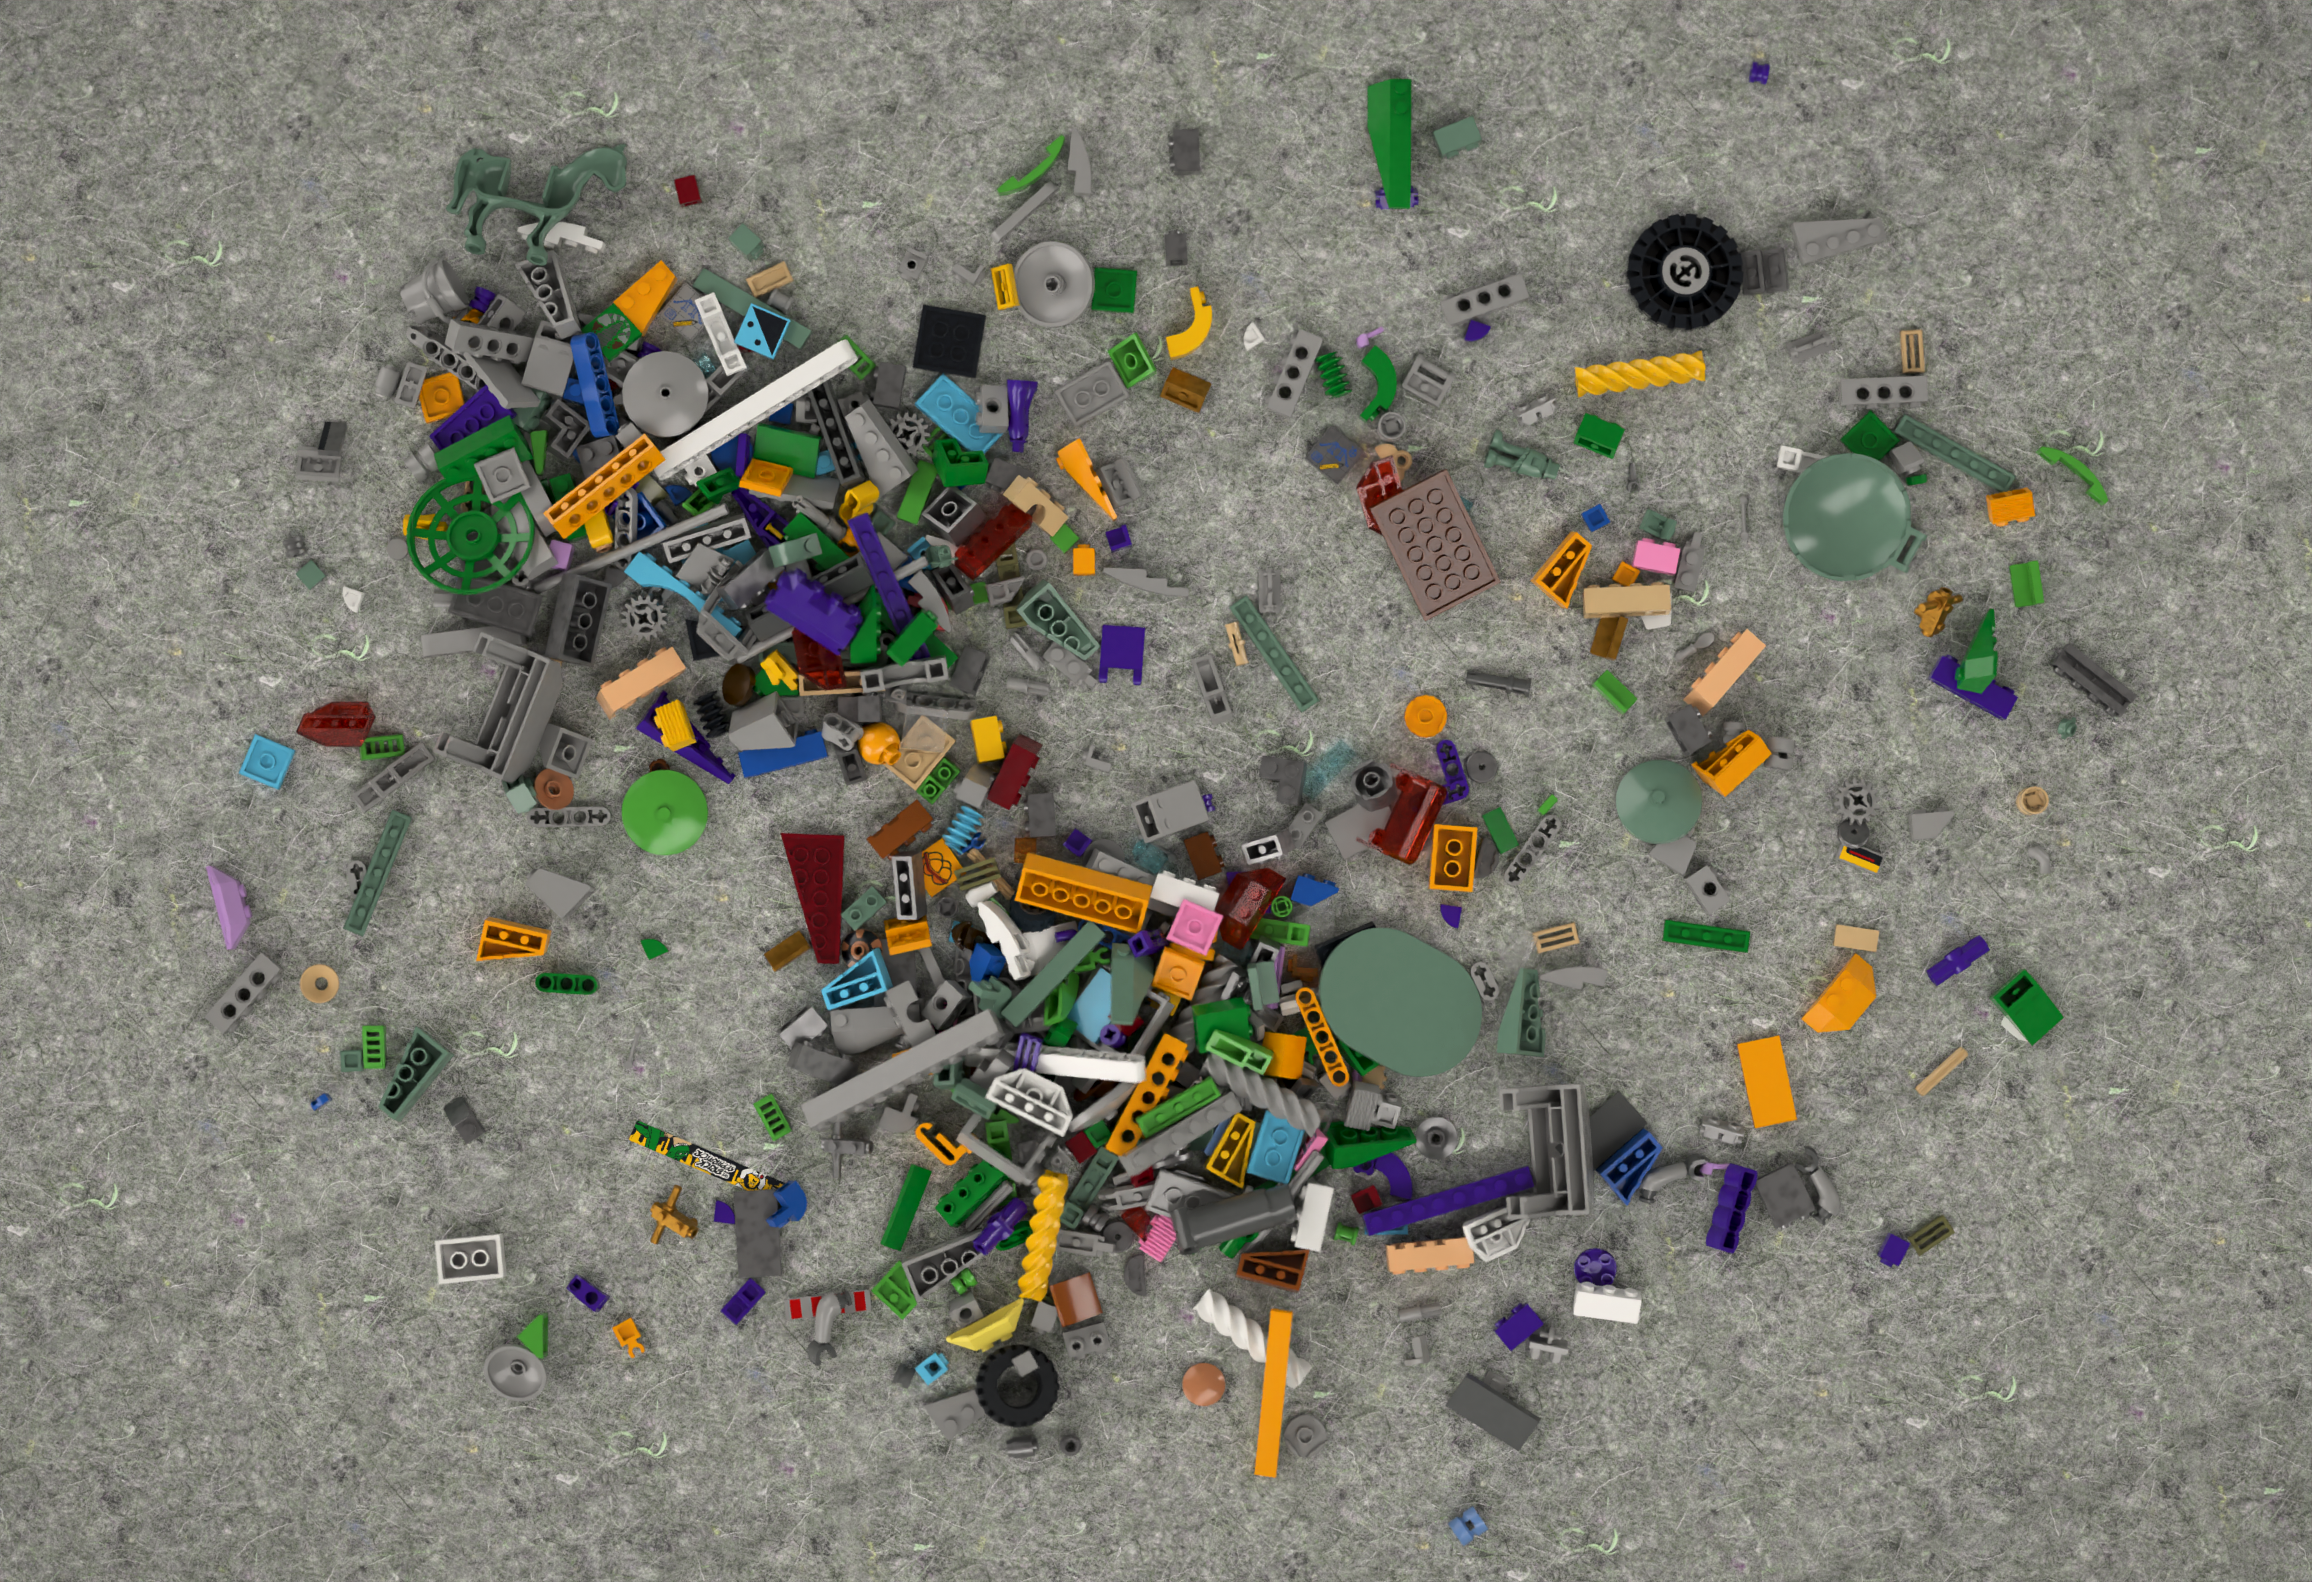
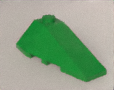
M1992 608L1982 617L1961 665L1956 670L1955 680H1957V689L1982 694L1997 676L1998 651L1993 650L1997 639L1992 636L1996 627L1994 609Z
M1344 1121L1322 1123V1133L1328 1138L1324 1145L1326 1158L1332 1169L1354 1167L1415 1144L1417 1141L1411 1128L1405 1126H1396L1395 1129L1384 1126L1381 1128L1370 1127V1130L1366 1131L1353 1127L1350 1128L1349 1126L1346 1127L1344 1126Z

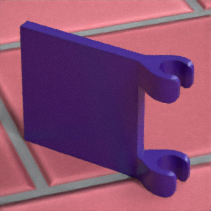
M1103 625L1099 668L1100 683H1107L1108 668L1134 670L1133 685H1141L1145 628Z

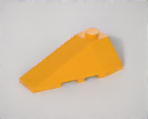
M1079 438L1057 451L1059 457L1055 459L1060 470L1065 469L1066 473L1113 521H1116L1115 511L1106 492L1102 488L1098 475L1093 470L1092 462L1081 439Z

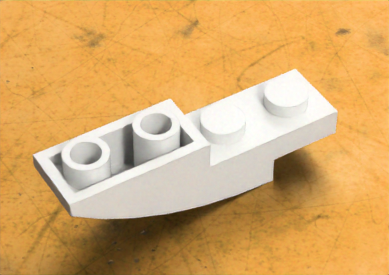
M558 222L549 231L544 241V247L554 249V246L560 248L564 240V244L574 248L577 245L583 246L585 251L592 254H597V251L603 253L606 245L603 241L587 237L588 229L586 227L565 222ZM538 223L518 227L517 232L519 235H522L521 239L526 241L527 236L536 228Z
M992 901L977 903L979 915L987 929V936L992 943L1001 944V952L1006 957L1009 972L1014 980L1032 976L1024 955L1031 953L1014 921Z

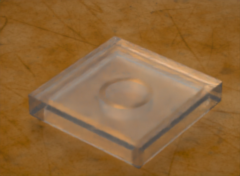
M906 704L901 748L944 753L949 710Z

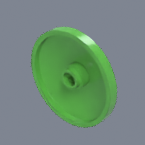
M656 770L641 776L631 785L622 804V821L628 836L641 849L656 855H674L690 848L701 837L708 820V804L702 789L692 778L675 770Z

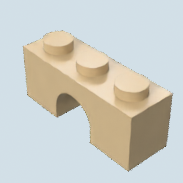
M1018 475L1003 495L1025 513L1036 504V510L1030 517V520L1053 537L1069 518L1063 512L1065 508L1057 501L1051 502L1049 500L1051 495L1043 489L1039 491L1036 488L1038 484L1030 477L1025 479Z

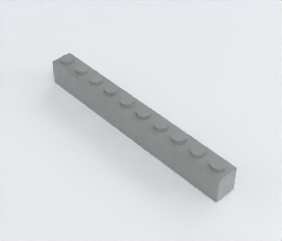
M987 1009L802 1104L801 1108L811 1129L819 1132L825 1131L831 1127V1124L847 1120L850 1114L865 1111L868 1105L886 1100L887 1095L902 1092L906 1089L905 1086L923 1081L926 1075L939 1073L943 1070L944 1066L960 1062L962 1057L967 1054H976L981 1050V1047L999 1042V1038L1005 1036L996 1013Z

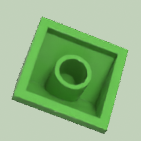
M1137 332L1107 351L1127 389L1157 374V370Z
M548 1312L538 1315L517 1336L537 1358L548 1356Z

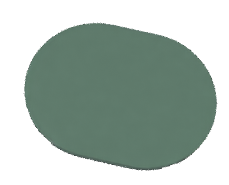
M1371 928L1360 931L1342 941L1331 952L1322 969L1319 981L1320 1007L1333 1034L1349 1048L1391 1071L1410 1077H1427L1441 1074L1459 1064L1468 1055L1477 1040L1481 1028L1482 1006L1479 992L1473 979L1456 960L1410 934L1391 928Z

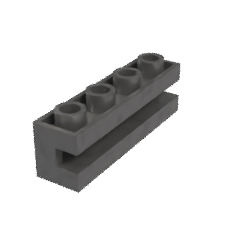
M2070 643L2064 646L2050 664L2054 668V673L2061 678L2064 676L2068 678L2073 688L2078 691L2082 689L2088 694L2087 698L2095 704L2100 703L2104 706V711L2111 717H2121L2129 704L2137 697L2135 693Z

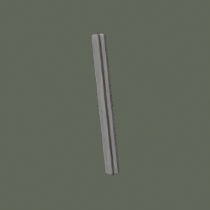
M1314 1150L1288 1184L1293 1199L1324 1159L1320 1152ZM1271 1229L1259 1232L1257 1238L1251 1242H1246L1241 1250L1244 1253H1254Z

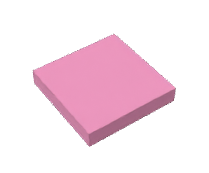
M1183 899L1167 940L1207 956L1223 915Z

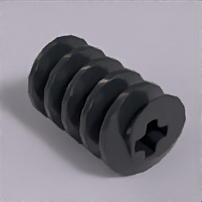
M717 690L698 697L693 703L694 706H701L696 712L697 714H704L699 720L700 722H707L703 726V730H710L706 734L707 738H716L729 733V730L725 728L730 725V722L722 721L727 717V714L719 713L724 707L716 706L721 699L713 698L718 692Z

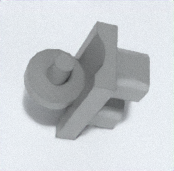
M1550 1326L1548 1332L1540 1331V1335L1531 1334L1529 1336L1530 1357L1541 1359L1543 1351L1551 1352L1550 1361L1560 1364L1564 1355L1568 1353V1341L1561 1340L1562 1335L1554 1333L1555 1327Z

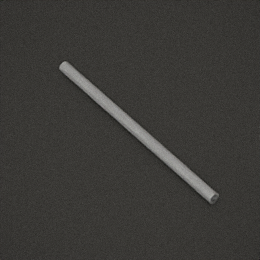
M722 504L534 584L535 592L540 594L559 586L563 573L585 575L729 514L728 506Z
M924 555L895 570L894 573L897 580L899 581L928 566L929 562ZM871 585L843 599V602L850 606L851 603L855 604L863 600ZM791 626L770 638L753 644L747 655L737 657L736 659L740 664L801 631Z

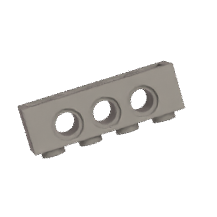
M1515 272L1504 275L1503 280L1496 282L1495 279L1484 282L1483 287L1477 289L1475 286L1463 290V294L1455 296V293L1444 296V301H1441L1439 305L1447 327L1451 328L1527 301L1530 296L1522 274L1516 275ZM1506 287L1510 294L1507 297H1502L1499 295L1498 289ZM1486 294L1490 301L1487 304H1482L1479 302L1478 296ZM1466 301L1470 308L1467 311H1462L1458 308V303Z
M451 319L445 345L450 347L451 351L456 354L463 355L464 352H469L470 355L478 358H483V355H486L496 361H502V358L508 359L511 363L521 364V362H528L535 338L527 332Z
M1302 329L1299 330L1298 334L1293 333L1289 343L1292 345L1290 354L1286 352L1281 362L1285 366L1282 373L1277 372L1273 384L1276 385L1274 392L1269 391L1265 403L1268 404V411L1291 419L1322 345L1323 338ZM1304 349L1307 352V357L1304 359L1297 358L1295 355L1296 350ZM1291 368H1295L1299 372V376L1295 379L1287 375V371ZM1282 388L1289 389L1291 392L1290 397L1282 398L1279 395V390Z
M1927 376L1841 379L1838 382L1839 406L1845 407L1846 411L1858 410V407L1867 406V410L1880 409V406L1888 405V409L1901 408V405H1909V408H1920L1922 404L1928 402ZM1883 388L1887 390V399H1882L1879 397V389ZM1900 388H1907L1910 395L1908 398H1903L1900 395ZM1857 390H1864L1867 393V398L1865 400L1859 399Z
M261 952L204 1018L221 1033H233L240 1025L238 1021L242 1016L247 1017L254 1009L252 1005L257 1000L261 1001L268 994L266 989L271 984L275 985L282 978L281 972L284 969L265 952ZM259 972L265 976L264 982L260 985L255 981V976ZM245 988L251 994L250 998L246 1001L241 997V992ZM231 1004L236 1008V1014L232 1017L227 1014V1007Z

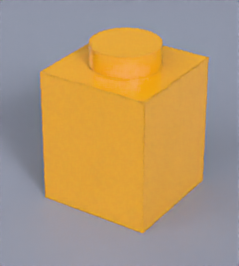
M1089 544L1077 545L1078 548H1073L1074 576H1095V548H1090Z

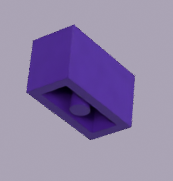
M1519 1303L1511 1310L1512 1315L1507 1319L1502 1317L1494 1324L1496 1328L1493 1331L1510 1351L1544 1324L1527 1303L1524 1305Z

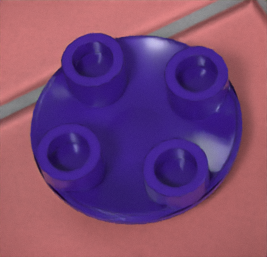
M1600 1248L1587 1249L1575 1260L1574 1274L1579 1283L1591 1282L1597 1286L1611 1285L1616 1276V1261L1606 1250Z

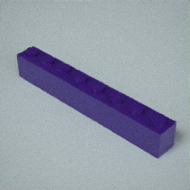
M1523 1166L1362 1214V1219L1367 1235L1371 1236L1534 1187L1529 1167Z

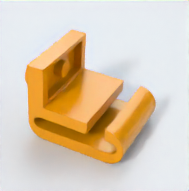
M922 1123L916 1129V1137L945 1165H953L966 1152L968 1154L972 1153L971 1150L962 1144L957 1147L947 1136L939 1132L935 1138L954 1155L955 1158L951 1159L922 1131L923 1127L930 1130L934 1126L933 1123ZM974 1133L971 1134L975 1138L979 1139Z

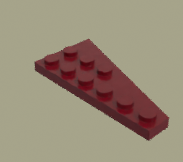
M780 833L817 963L840 964L845 835Z

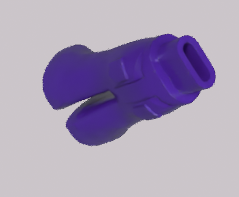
M1007 380L1010 404L1008 433L1009 440L1012 442V452H1024V443H1028L1025 439L1029 435V409L1032 398L1037 391L1038 382Z

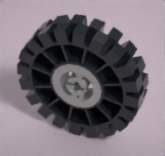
M1688 213L1685 216H1679V214L1670 215L1664 220L1660 219L1654 222L1648 229H1645L1632 247L1626 263L1627 271L1625 272L1626 283H1628L1629 287L1627 291L1631 300L1635 301V307L1641 315L1645 314L1648 317V321L1654 325L1664 326L1663 329L1673 332L1674 330H1681V332H1692L1694 329L1701 330L1722 318L1737 299L1744 274L1742 271V256L1737 251L1738 245L1733 238L1730 239L1728 237V231L1721 225L1719 227L1713 224V220L1707 217L1702 219L1698 218L1697 214ZM1680 258H1688L1694 261L1699 268V279L1694 277L1696 270L1693 267L1687 275H1683L1678 280L1679 283H1688V287L1679 286L1670 276L1671 266L1675 267L1674 277L1676 278L1682 269L1686 270L1692 264L1688 261L1682 262Z

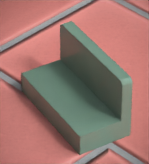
M1274 961L1248 964L1254 1011L1263 1009L1265 1004L1278 1003L1280 998Z
M963 1078L961 1083L957 1084L951 1097L952 1100L988 1120L998 1105L985 1098L988 1090L966 1078Z

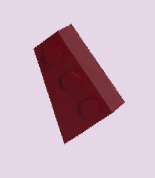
M1019 734L1013 742L986 799L1008 810L1013 805L1017 806L1022 797V794L1019 792L1022 786L1026 788L1031 778L1028 774L1031 768L1035 769L1040 759L1038 754L1043 744Z

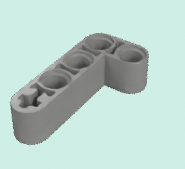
M527 460L521 462L531 488L523 490L521 493L534 519L546 537L557 531L543 514L553 505L532 464Z

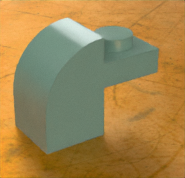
M816 533L768 547L774 568L822 554Z
M994 976L990 977L989 982L986 980H981V982L971 981L968 988L981 998L978 1007L983 1011L990 1009L996 1013L998 1018L1006 1019L1001 1015V1012L1013 1000L1011 990Z

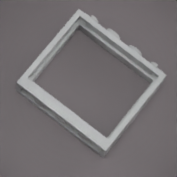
M1111 963L1108 965L1097 964L1096 969L1093 970L1075 1002L1100 968L1111 974ZM1150 985L1146 996L1159 1003L1160 1007L1131 1054L1145 1055L1174 1008V1005L1168 1002L1170 997L1160 991L1158 994L1152 992L1154 987ZM1076 1029L1073 1033L1099 1051L1119 1053L1105 1045L1102 1041H1099L1096 1045Z
M975 1112L959 1133L956 1141L1020 1184L1024 1178L1028 1180L1035 1171L1032 1166L1035 1162L1040 1164L1046 1155L1043 1150L1046 1146L1051 1148L1057 1136H1055V1132L1049 1130L1023 1169L971 1135L982 1119V1116Z

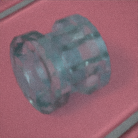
M705 352L701 354L700 358L692 360L700 368L704 377H706L708 372L716 371Z

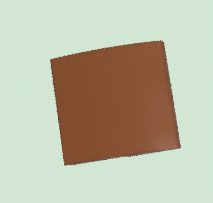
M1090 1272L1049 1286L1062 1327L1103 1313Z

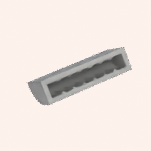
M513 495L499 501L505 504ZM518 502L510 510L516 522L517 533H529L527 515L523 506ZM492 505L490 508L491 515L493 516L499 508ZM504 516L497 525L502 534H511L510 524L507 517ZM536 523L533 547L522 567L529 581L559 564ZM528 541L516 542L513 554L518 562H520L526 551Z

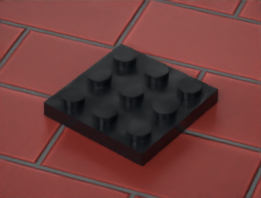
M923 305L912 368L976 379L986 315Z

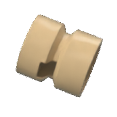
M2036 786L2023 789L2016 797V806L2025 815L2039 814L2047 808L2049 803L2046 791Z

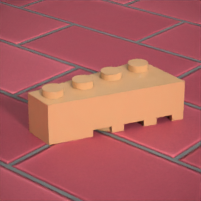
M1748 629L1742 634L1739 631L1730 640L1733 644L1729 648L1725 646L1717 655L1720 659L1716 663L1711 662L1704 670L1705 676L1702 679L1700 677L1696 679L1691 685L1693 689L1683 699L1688 705L1696 706L1702 717L1715 706L1766 647Z
M663 647L655 653L654 658L650 660L648 658L643 659L636 664L638 666L632 671L627 669L618 675L619 679L616 681L608 680L600 686L601 690L596 700L609 720L616 716L615 713L618 709L626 710L637 701L636 698L640 697L641 699L648 696L655 690L656 686L658 688L662 687L685 671L686 667L673 647L669 649Z
M1466 1237L1385 1244L1387 1269L1389 1272H1393V1274L1406 1273L1405 1270L1426 1272L1427 1268L1433 1267L1436 1270H1448V1266L1457 1265V1269L1469 1268L1470 1264L1474 1263V1252L1469 1247Z

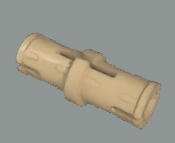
M1238 622L1226 624L1225 627L1230 641L1228 645L1229 648H1232L1235 665L1248 664L1249 661L1244 648L1246 643L1245 640H1242Z

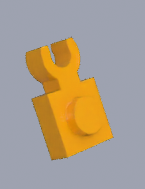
M632 1317L612 1327L621 1346L623 1347L628 1344V1354L631 1358L635 1357L633 1353L635 1347L640 1348L642 1353L645 1352L644 1345L636 1340L641 1337V1334Z

